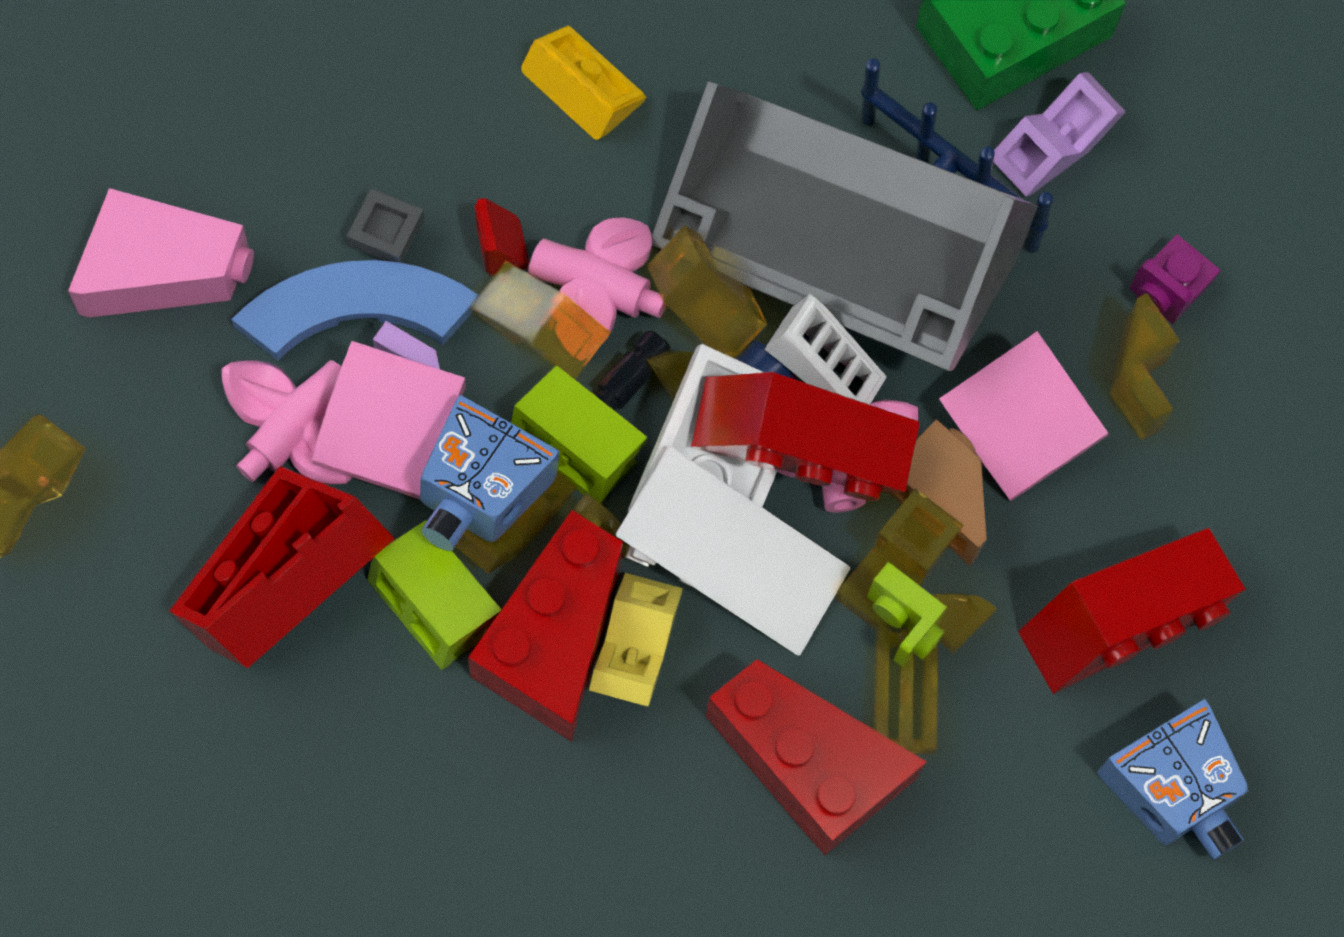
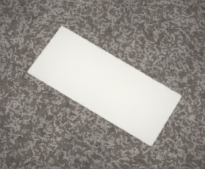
M671 446L665 451L616 533L618 538L797 656L801 655L850 570L847 564Z

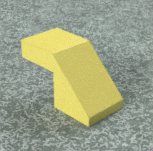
M625 573L614 601L605 642L593 671L589 691L649 707L683 588Z

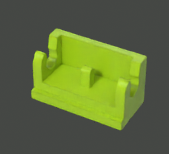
M557 365L514 406L511 424L560 451L557 474L597 507L634 468L637 461L633 458L645 446L648 438Z
M425 520L387 545L372 558L367 581L438 667L443 670L452 661L479 643L488 630L487 626L495 620L502 609L453 551L442 550L424 537L421 530L427 522Z

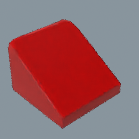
M486 198L477 199V204H474L476 229L485 270L489 272V276L523 270L529 267V258L519 218L514 213Z

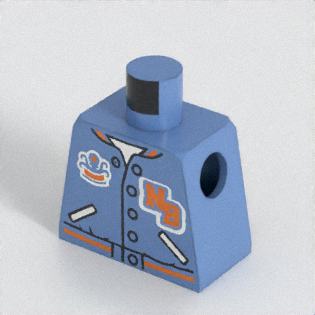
M459 395L420 479V500L425 506L434 510L423 526L422 534L433 545L445 551H452L466 530L471 531L486 541L494 542L498 540L554 482L557 477L560 451L464 396Z
M1205 699L1109 757L1097 771L1106 785L1151 833L1166 846L1193 830L1212 860H1215L1244 841L1224 810L1248 792V786L1215 715Z

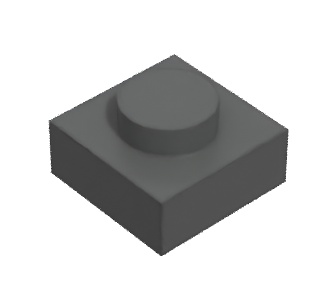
M370 189L346 236L347 244L351 248L381 260L403 263L424 221V210Z

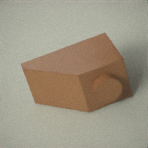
M936 419L916 440L906 492L887 493L970 566L978 558L987 539L981 458L975 454L974 445L963 433L953 428L948 430Z

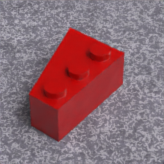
M775 372L706 377L691 447L744 460L745 463L759 468L795 473V479L823 486H830L831 483L845 486L843 492L845 495L863 500L879 501L881 492H906L920 422Z
M279 466L169 612L211 651L248 669L395 538L357 497Z
M573 510L568 514L468 657L470 677L570 742L573 741L584 694L589 683L597 647L620 571L623 548L621 540Z
M1206 528L1071 582L1025 624L1018 633L1051 692L1055 694L1105 668L1112 669L1127 662L1139 654L1140 651L1150 646L1154 650L1162 648L1186 633L1185 629L1196 625L1198 630L1201 631L1217 624L1231 614L1227 605L1246 589L1210 528Z
M758 659L709 697L705 715L824 856L912 784L927 763L925 760Z

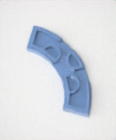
M380 260L347 261L310 269L283 280L249 302L231 320L235 329L279 361L289 350L310 336L338 326L340 321L359 318H377L378 322L387 321L392 324L402 325L417 330L444 345L480 305V296L451 278L419 266Z

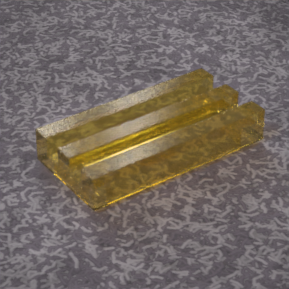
M878 628L875 634L874 730L887 738L890 647L899 648L911 632L906 629H902L901 633L890 632L889 628ZM938 643L923 660L922 740L913 739L914 655L904 667L900 666L899 738L888 739L914 754L934 755L937 750Z

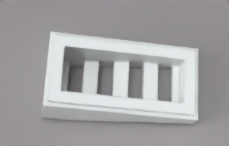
M808 294L790 309L765 347L768 353L805 383L869 405L887 378L833 314L811 294ZM804 333L812 339L810 343L803 338ZM821 347L829 353L825 360L818 355ZM839 361L846 366L840 378L833 372ZM855 375L864 381L856 396L848 389Z

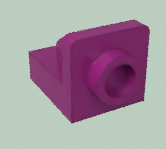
M1176 234L1152 260L1147 259L1140 266L1129 289L1136 294L1138 301L1147 311L1154 315H1162L1171 324H1174L1216 280L1221 270Z

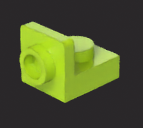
M888 562L874 578L867 597L874 602L872 605L873 610L886 623L898 629L904 625L911 631L899 646L893 659L900 666L904 667L914 654L924 660L940 641L945 630L939 627L938 624L947 607Z

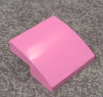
M1038 331L939 398L961 432L972 442L975 452L1010 501H1013L1110 435Z
M351 341L324 415L312 456V464L420 499V479L455 401L459 395L463 396L466 388L465 377Z

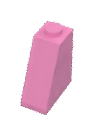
M109 188L68 292L78 315L89 318L231 301L237 282L245 283L250 275L254 260V250L249 248L245 230L241 224Z

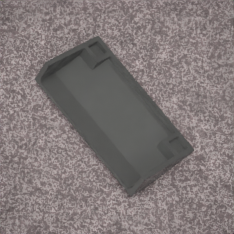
M708 81L652 235V246L792 305H796L808 294H811L833 314L842 326L948 371H953L1014 267L1038 205L740 90Z

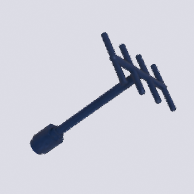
M871 58L866 62L865 81L861 89L863 96L862 122L864 124L871 125L875 122L877 108L918 140L916 159L929 163L932 151L939 156L933 163L934 166L952 173L958 171L970 180L1020 198L991 175L995 152L991 147H984L980 151L979 161L976 164L934 131L937 115V106L934 103L928 102L924 104L921 120L878 88L880 62L875 58ZM1042 192L1037 200L1036 205L1038 207L1030 225L1025 244L1026 250L1030 253L1038 251L1043 233L1049 226L1048 216L1053 202V196L1049 192ZM805 333L803 335V338L808 341L810 337ZM754 340L737 359L762 372H775L795 380L797 379L796 374L765 350L769 341L764 345Z

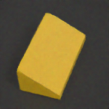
M569 25L534 40L521 66L522 73L595 140L611 132L642 105L647 97Z

